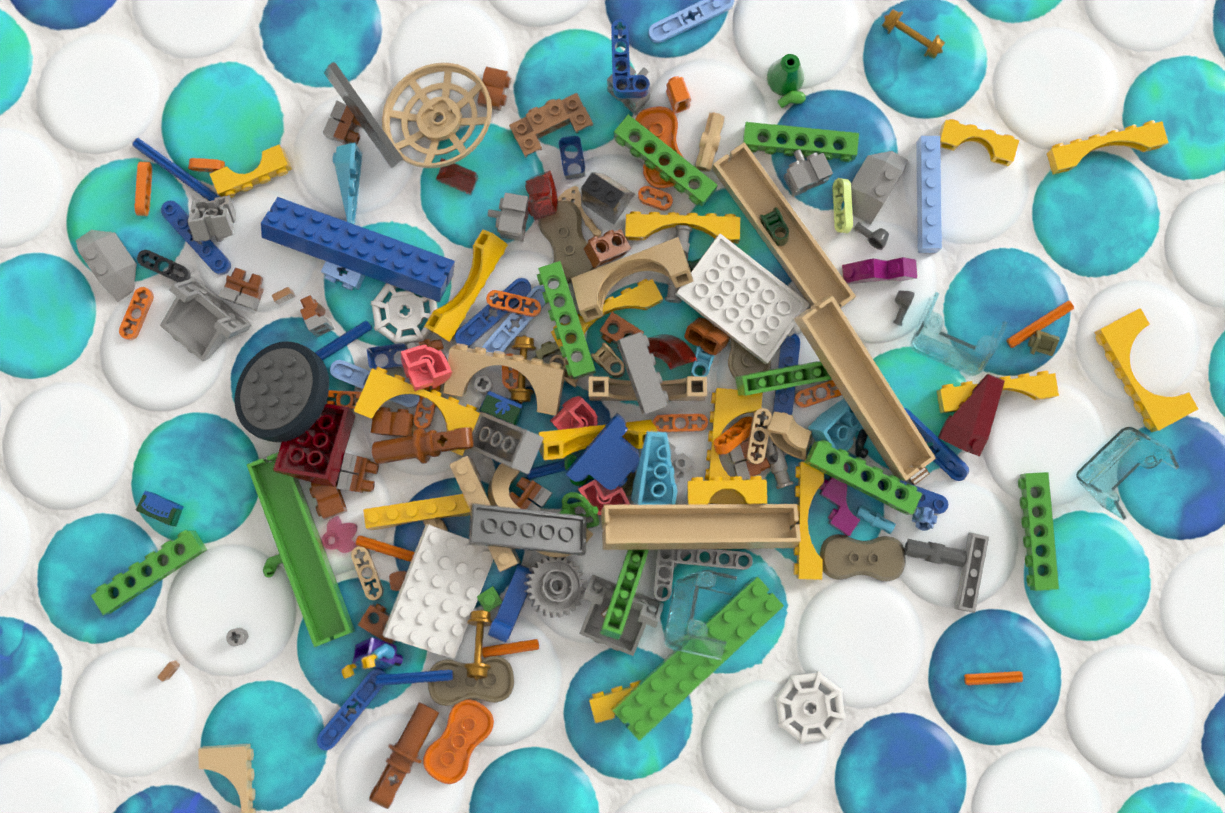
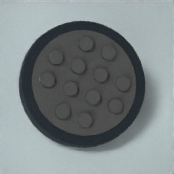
M278 342L259 351L243 369L235 390V411L242 426L254 436L270 442H286L306 432L316 422L327 401L329 376L324 362L314 351L295 342Z

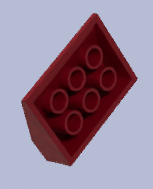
M325 404L316 422L306 432L297 438L281 442L273 471L315 484L335 487L355 414L349 407Z

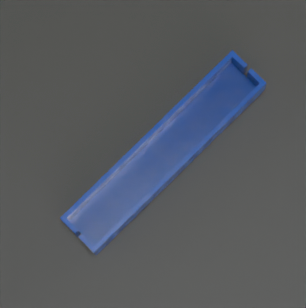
M280 197L276 198L270 211L267 212L261 222V236L263 239L440 302L446 287H448L454 275V260Z

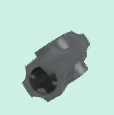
M907 539L905 543L904 555L958 567H963L966 560V551L913 539Z

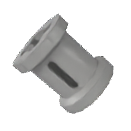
M481 375L475 379L474 386L478 392L487 394L488 391L493 389V383L489 377ZM483 380L488 383L486 389L479 387Z
M243 628L231 629L226 635V641L231 646L243 645L249 637L248 632ZM240 634V638L235 640L234 636Z

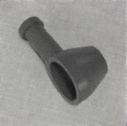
M860 222L853 229L864 235L868 242L878 250H882L885 247L889 237V233L885 229L879 228L871 232L861 225Z
M898 291L894 302L900 306V309L893 321L894 324L902 326L903 319L914 298V292Z

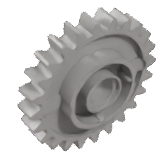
M548 556L547 559L545 557L541 558V563L539 561L535 562V567L529 568L532 574L526 575L529 581L524 583L529 587V589L524 591L530 594L527 600H533L531 607L537 606V613L543 610V616H547L550 613L551 618H554L556 614L558 618H561L563 613L567 616L570 615V611H576L575 605H581L579 599H582L584 596L581 594V591L586 590V588L582 587L586 580L580 579L583 573L577 572L579 566L573 567L574 561L568 563L567 557L561 560V557L553 558ZM553 581L558 584V591L553 590Z

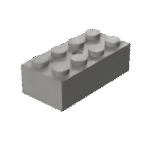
M642 332L619 339L617 345L641 413L647 414L667 407L666 402H669L666 390L662 391L660 385L663 383L659 372L656 373L653 366L656 365L653 353L649 354L647 347L650 344L647 336H643Z
M480 412L472 432L474 448H471V450L529 474L544 437Z

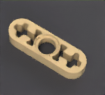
M765 408L758 409L753 414L746 458L751 464H759L765 458L769 436L768 428L772 419L770 411ZM762 412L767 417V420H763L762 426H766V429L762 427L755 428V424L760 425V418H757V415H760ZM756 431H761L764 434L763 441L757 442L754 439ZM752 443L754 445H763L762 448H758L757 453L760 455V458H757L756 461L751 456V453H754L756 446L752 447Z
M361 546L354 548L351 552V558L364 593L368 599L377 600L382 597L384 589L371 554L367 548ZM358 550L365 552L363 560L364 562L369 561V564L359 567V564L363 563L360 558H356ZM366 567L370 568L373 572L372 577L369 579L364 578L362 575V571ZM376 580V582L372 583L374 588L379 589L376 597L374 594L370 595L369 591L372 590L371 584L366 586L365 582Z

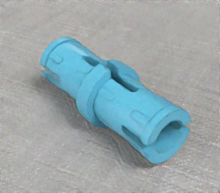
M862 505L858 508L855 515L870 523V526H876L888 534L892 533L896 523L882 517L880 513H875Z

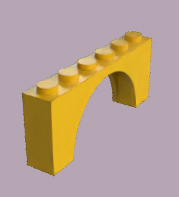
M1139 308L1094 333L1096 334L1097 343L1105 350L1106 359L1110 363L1112 362L1116 376L1125 385V392L1133 399L1134 408L1138 413H1141L1145 427L1151 432H1156L1195 412L1199 408L1189 392L1176 397L1159 396L1146 390L1135 378L1130 365L1131 347L1138 334L1150 325L1142 309Z
M377 367L376 370L371 369L354 409V412L372 419L378 408L389 399L399 395L414 394L430 400L437 406L444 417L446 431L471 427L473 432L480 415L476 411V407L466 404V407L459 404V400L450 396L448 399L441 397L442 393L431 389L428 392L420 389L415 391L412 384L405 382L406 378L397 374L394 377L387 375L388 371ZM465 449L453 450L451 452L463 456Z
M716 388L715 392H712L711 404H714V411H710L709 423H713L712 430L708 431V442H711V449H707L706 453L709 469H705L704 480L711 481V477H723V480H730V476L721 465L719 454L715 452L713 442L721 435L730 421L740 415L754 413L761 409L763 392L746 396H739L737 389ZM722 489L713 494L708 504L746 503L736 491Z

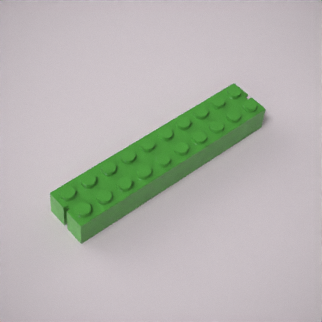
M277 452L267 456V459L262 458L247 464V468L313 646L317 647L355 632L299 479L273 471L278 455Z
M753 577L611 709L623 724L629 723L625 727L638 741L646 736L784 607L773 593H767L770 589L759 577Z

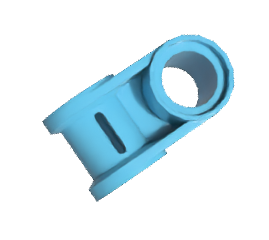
M697 346L691 369V377H707L715 355L708 354L700 346ZM698 367L703 368L705 374L698 376L694 370Z

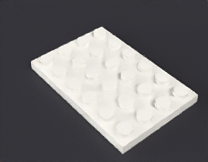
M722 234L716 237L691 271L694 282L681 286L675 293L680 299L764 364L771 360L795 326L794 318L803 313L810 304Z
M426 524L382 635L455 659L468 626L467 621L470 619L471 612L474 611L478 600L477 596L481 593L493 562L488 546L469 544V539Z

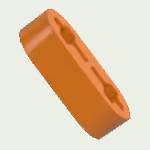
M190 158L188 169L198 172H214L224 168L225 162L217 159Z
M643 186L638 192L639 201L647 206L661 211L669 210L672 206V196L667 192L650 186ZM649 191V195L654 197V199L648 197L647 200L643 199L644 195L642 193ZM666 197L669 204L666 203L664 206L661 205V201L656 200L657 198L663 200Z
M502 365V382L505 388H518L519 371L513 368L509 370L508 366ZM509 373H513V379L517 380V382L513 383V386L506 383V380L510 379Z

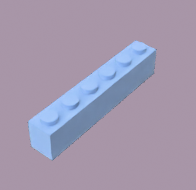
M920 136L916 142L918 253H937L942 249L940 136Z

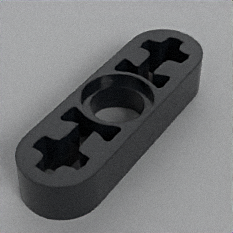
M142 250L137 255V261L141 266L179 283L189 280L191 277L188 268L152 251ZM144 256H149V258L154 260L155 263L153 264L148 261L145 262V260H143ZM167 262L169 265L168 269L161 272L159 269L160 264ZM173 270L183 271L185 276L179 278L177 274L173 273Z

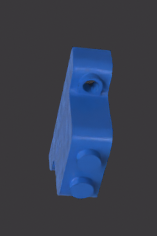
M615 414L567 469L566 475L573 481H583L588 475H591L606 489L614 490L618 486L621 488L627 481L626 476L630 472L634 473L637 470L639 452L622 437L628 428L626 427L625 419L620 414Z

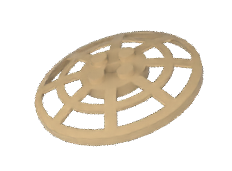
M453 63L425 65L406 75L393 88L383 109L382 129L406 163L422 168L448 166L468 156L483 140L491 122V98L482 80L468 68ZM444 72L443 83L432 84L421 89L416 82L417 79L428 74ZM452 72L468 77L476 85L468 92L461 86L452 84ZM410 85L416 94L409 100L404 112L393 110L398 97ZM442 89L441 97L429 99L426 95L432 91ZM450 90L459 92L464 97L458 103H455L449 98ZM479 91H482L486 100L487 117H477V107L473 98ZM420 99L423 105L418 114H411L410 111ZM469 103L472 118H462L460 110ZM438 116H444L442 121L435 122ZM391 117L402 120L401 126L405 139L396 144L390 131ZM408 121L417 122L420 131L410 136ZM475 125H484L477 139L466 149L463 144L471 136ZM460 126H469L466 134L459 140L455 133L459 130ZM424 136L432 140L429 149L423 148L415 142ZM450 139L454 144L445 149L437 150L439 141ZM410 145L418 152L427 154L424 163L417 162L405 156L400 149ZM455 149L460 152L459 155L449 160L432 163L435 155L447 154Z

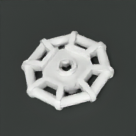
M386 283L370 304L373 310L374 330L380 332L395 344L424 341L430 331L425 327L420 331L418 326L424 318L429 319L432 312L438 309L437 301L426 297L419 298L409 291L396 292L395 288L398 287ZM391 292L393 295L389 302L386 304L382 303L387 294ZM429 301L431 314L425 313L424 302ZM403 306H406L407 309H410V312H408L407 316H404L403 313L400 314V310H403ZM380 308L385 309L386 319L383 321ZM388 324L398 329L396 335L386 328ZM414 329L416 333L414 335L402 336L405 330Z
M819 671L795 676L792 674L788 682L774 698L776 700L779 721L777 725L796 738L800 744L830 740L831 735L843 719H846L842 688L837 687ZM814 681L813 687L801 688L799 684ZM820 683L831 692L825 695L818 689ZM795 686L798 691L791 700L787 699L786 696ZM832 698L835 699L836 711H831L830 699ZM809 702L816 706V709L812 710L813 713L805 710V706H808ZM784 704L790 705V717L786 718ZM830 716L835 717L826 729L823 726L826 719ZM794 720L803 727L801 732L790 725V723ZM810 728H820L821 732L807 734Z

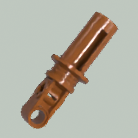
M418 427L414 430L413 436L375 441L372 445V456L377 464L417 458L422 464H426L431 456L438 457L441 452L474 448L472 428L463 427L444 432H437L436 430L426 432L424 428Z
M421 702L417 704L398 742L394 743L395 745H388L392 750V754L385 761L387 765L377 784L372 789L369 801L385 809L391 806L406 774H410L412 764L414 762H422L418 758V753L439 715L438 711ZM389 776H395L394 780H388Z

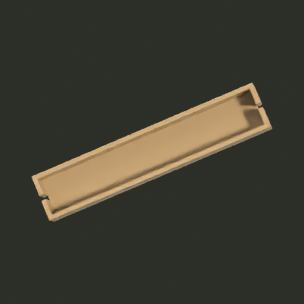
M745 142L732 150L730 155L726 154L713 163V172L800 293L810 303V306L824 297L833 296L839 307L842 308L856 297ZM775 207L781 212L783 220L789 229V239L784 246L776 245L759 219V215H765L773 211ZM778 232L775 234L779 238L785 236V234L782 232Z
M834 297L822 298L812 305L811 309H807L795 317L794 321L892 474L900 480L906 481L919 472L918 468L923 469L935 460V456Z
M797 504L604 505L601 511L602 529H604L602 532L603 550L795 548L801 542L799 525H795L799 521Z

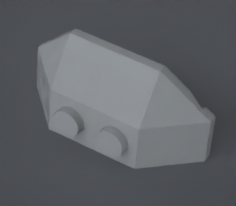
M893 151L868 155L851 183L854 216L870 225L872 224L908 162L907 159Z
M90 230L76 240L80 255L99 283L117 302L134 291L137 264L116 233Z

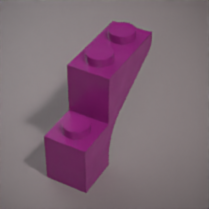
M902 257L886 261L872 258L842 265L843 279L847 284L917 279L916 259Z
M845 463L843 468L848 473V465ZM830 477L829 480L825 479L819 487L821 490L819 495L838 507L837 510L833 508L830 512L828 524L844 535L850 536L860 519L854 516L847 506V485Z

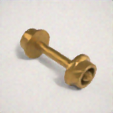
M892 9L889 15L884 16L885 21L882 26L887 29L888 34L896 27L928 48L924 57L929 56L935 59L938 53H943L942 47L945 42L940 39V35L937 34L932 42L899 21L904 12H897Z
M525 334L522 337H515L514 344L511 346V349L520 350V355L524 356V359H527V351H535L537 349L534 346V338L527 337ZM518 372V388L508 389V392L511 393L512 401L522 404L523 402L531 401V395L534 393V390L525 389L526 377Z
M482 609L472 611L470 619L467 621L469 625L476 626L474 663L465 664L464 668L467 669V677L474 678L476 681L487 678L488 670L491 669L490 665L482 664L484 626H491L493 621L491 620V613Z

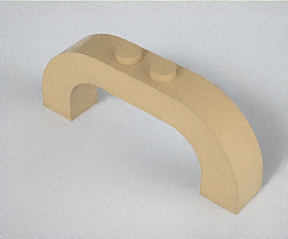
M502 463L499 465L488 487V500L491 506L520 509L514 504L509 495V485L516 479L520 472L519 470ZM586 528L587 543L593 536V533ZM537 551L549 557L560 558L570 556V554Z

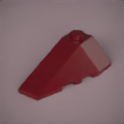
M987 374L972 390V395L965 402L962 401L959 405L960 408L953 416L950 415L946 419L938 438L963 451L980 457L989 439L1005 381Z

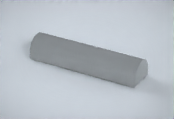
M968 532L965 548L966 560L961 569L954 609L972 613L976 611L989 536Z

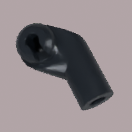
M864 429L859 431L855 441V454L858 458L861 457L863 459L867 457L869 452L868 449L863 448L868 437Z

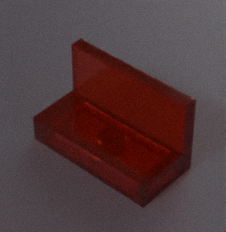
M453 163L441 167L436 180L471 195L478 181V176L476 172Z

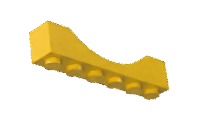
M1153 120L1144 123L1141 127L1132 125L1126 127L1124 131L1112 130L1104 136L1096 134L1088 137V140L1076 139L1068 145H1063V143L1053 145L1052 149L1047 153L1052 175L1072 170L1085 155L1102 147L1126 146L1141 152L1162 148L1169 143L1163 122L1155 123Z
M631 211L630 214H626L625 237L627 240L644 241L661 230L675 228L677 225L689 226L710 235L714 239L719 234H722L732 243H739L740 217H736L735 214L717 216V214L708 213L706 216H698L697 213L679 215L677 212H669L668 215H660L659 212L641 214L639 211Z
M486 230L481 231L473 244L472 266L464 286L450 302L432 312L424 325L426 329L450 342L452 337L455 336L459 325L465 319L470 307L474 304L479 292L485 286L488 277L494 271L500 257L504 254L508 246L506 242L494 233Z
M644 279L637 283V287L633 289L629 287L621 291L620 296L616 298L611 296L604 300L603 316L622 309L646 311L663 302V298L653 279L649 281ZM578 314L583 333L585 334L588 328L601 317L585 322L582 315ZM555 325L551 334L560 350L563 344L561 339L557 340L554 328H557V325ZM569 335L566 338V342L572 344L577 338L574 335Z
M1048 371L1037 372V376H1030L1029 373L1017 375L1018 378L1011 379L1010 376L999 377L1005 381L1003 390L1018 392L1033 400L1059 396L1055 373L1049 374ZM968 381L962 382L961 386L954 387L953 384L942 385V389L937 390L940 413L957 411L962 401L965 402L972 395V390L978 384Z
M651 419L626 422L628 430L622 437L636 449H643L647 431L658 432ZM606 425L538 432L539 436L544 437L539 452L543 460L564 458L573 452L587 448Z
M800 462L798 466H795V478H798V486L795 485V497H798L797 509L799 518L795 525H799L801 542L794 548V555H797V563L793 564V574L796 575V579L822 580L823 560L816 552L810 539L808 512L816 491L824 482V473L804 462Z
M463 494L363 509L365 528L370 531L417 521L469 516L471 514Z

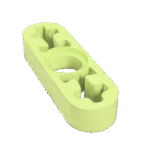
M837 178L833 183L835 230L839 233H849L853 228L851 183L848 179ZM844 201V208H843V210H842V209H841V205H842V202Z

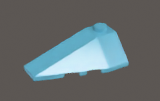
M356 143L338 146L332 158L333 164H335L347 222L355 224L363 155Z
M843 398L819 415L808 427V430L812 431L815 442L825 440L831 443V447L836 450L843 449L848 451L854 443L852 439L856 432L861 430L862 425Z
M647 431L633 483L631 500L635 505L676 504L677 485L674 479V469L671 463V452L666 432Z

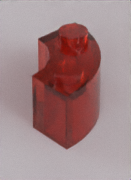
M549 170L527 179L525 187L529 194V214L533 216L535 221L556 214L558 197L551 171Z
M660 334L648 337L650 346L647 348L649 354L653 353L654 357L662 359L670 370L697 360L691 348L676 336Z

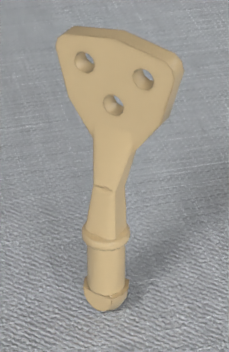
M573 186L565 190L558 197V201H563V198H566L565 201L570 202L575 200L572 203L580 210L585 226L589 228L593 236H598L599 238L601 231L594 224L593 220L585 214L578 187Z

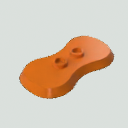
M657 106L647 108L638 113L635 118L637 122L682 156L676 141L678 120L672 110L667 107ZM652 147L644 149L647 154H652L655 151ZM663 158L659 163L666 166L669 164V161ZM645 164L643 165L644 177L651 186L656 188L674 186L672 182L664 181L659 176L660 173L655 169L651 170ZM677 170L674 172V175L680 178L684 176V173L681 170Z
M470 699L455 704L450 711L444 733L425 751L423 758L424 768L437 781L445 784H454L465 776L473 750L490 735L493 729V715L484 705Z

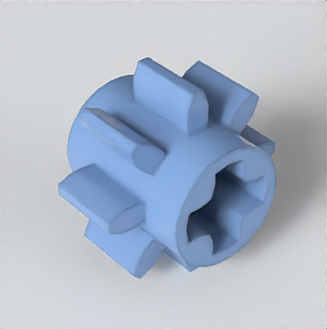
M921 507L916 509L915 514L912 516V522H916L915 527L919 530L927 531L930 528H934V524L937 523V516L934 515V510L931 508Z

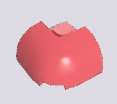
M420 345L401 351V361L405 375L409 378L415 391L432 386L433 389L445 383L451 377L452 371L441 350L438 351L434 348L426 347V345Z
M579 396L566 401L562 405L564 408L550 420L558 430L597 426L598 416L595 411Z
M595 479L578 488L585 499L598 508L597 515H601L604 505H631L622 487L620 488L619 486L614 490H608Z

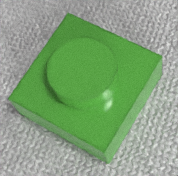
M494 586L477 596L484 610L488 612L503 602Z

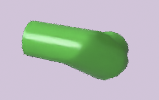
M792 90L777 102L781 108H784L789 103L802 104L806 96L803 92Z
M280 554L269 557L263 567L265 577H272L276 572L278 564L283 563Z

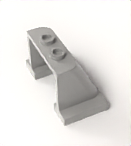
M195 278L172 285L169 291L177 297L160 324L164 330L172 335L174 340L180 342L190 353L196 355L202 361L208 360L226 338L228 339L246 332L251 327L249 322Z
M592 574L583 599L590 601L591 605L579 634L592 639L596 643L605 644L616 651H622L634 656L646 625L654 628L657 627L664 603L635 592L619 640L602 635L600 631L605 618L601 613L609 606L616 584Z

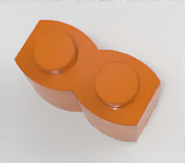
M679 76L670 78L666 84L667 89L665 92L673 113L677 114L688 110L692 99L684 78H679Z

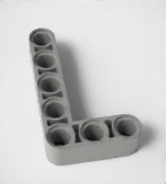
M670 549L671 556L668 559L662 558L661 550H658L653 590L654 596L659 601H666L670 598L674 563L745 570L751 567L752 557L746 552L686 549L690 552L691 556L689 560L683 561L680 558V552L685 549ZM703 551L708 552L710 555V559L706 563L701 562L699 559V555ZM722 553L727 554L729 557L728 563L724 565L719 562V556ZM742 555L748 558L746 566H740L738 563V558ZM667 567L670 574L667 578L659 576L660 568ZM659 587L667 588L668 594L666 597L661 598L657 595Z

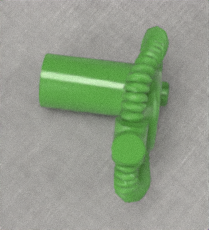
M570 492L563 496L562 510L559 513L587 516V518L591 516L594 522L587 523L586 528L599 526L598 508L590 504L582 494ZM570 498H577L581 502L569 504L567 501ZM580 506L586 511V514L582 512L581 514H576L574 508Z

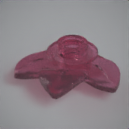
M339 516L330 519L327 523V532L322 536L323 546L329 550L337 549L342 553L351 552L357 547L352 538L355 536L358 526L354 523L342 524ZM331 536L335 538V542L333 544L329 542V538Z

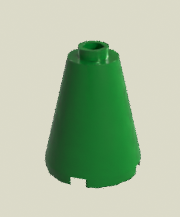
M787 54L774 62L768 69L767 82L774 93L784 96L792 90L799 91L802 87L804 72L796 55Z

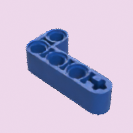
M622 19L615 20L611 26L613 93L621 99L643 98L649 93V79L644 75H630L629 27L626 21ZM618 29H622V38H618ZM623 47L625 51L620 53L616 51V48ZM622 65L626 69L624 71H618L616 68ZM641 83L646 87L640 90L636 88V85ZM619 84L626 85V89L619 90L617 89V86Z
M518 564L498 614L489 629L488 636L505 643L509 640L528 593L524 592L529 589L524 584L529 581L526 575L532 574L528 567Z

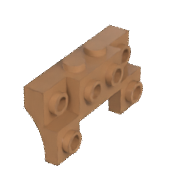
M575 93L562 100L560 98L557 100L551 99L540 108L534 107L525 114L526 117L509 125L526 158L528 157L527 155L542 150L538 141L539 138L570 124V122L576 133L588 126H593V122L578 94Z

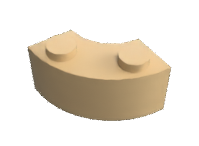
M774 411L768 428L771 440L785 453L798 459L806 460L811 445L812 431L799 426L794 420L793 415Z

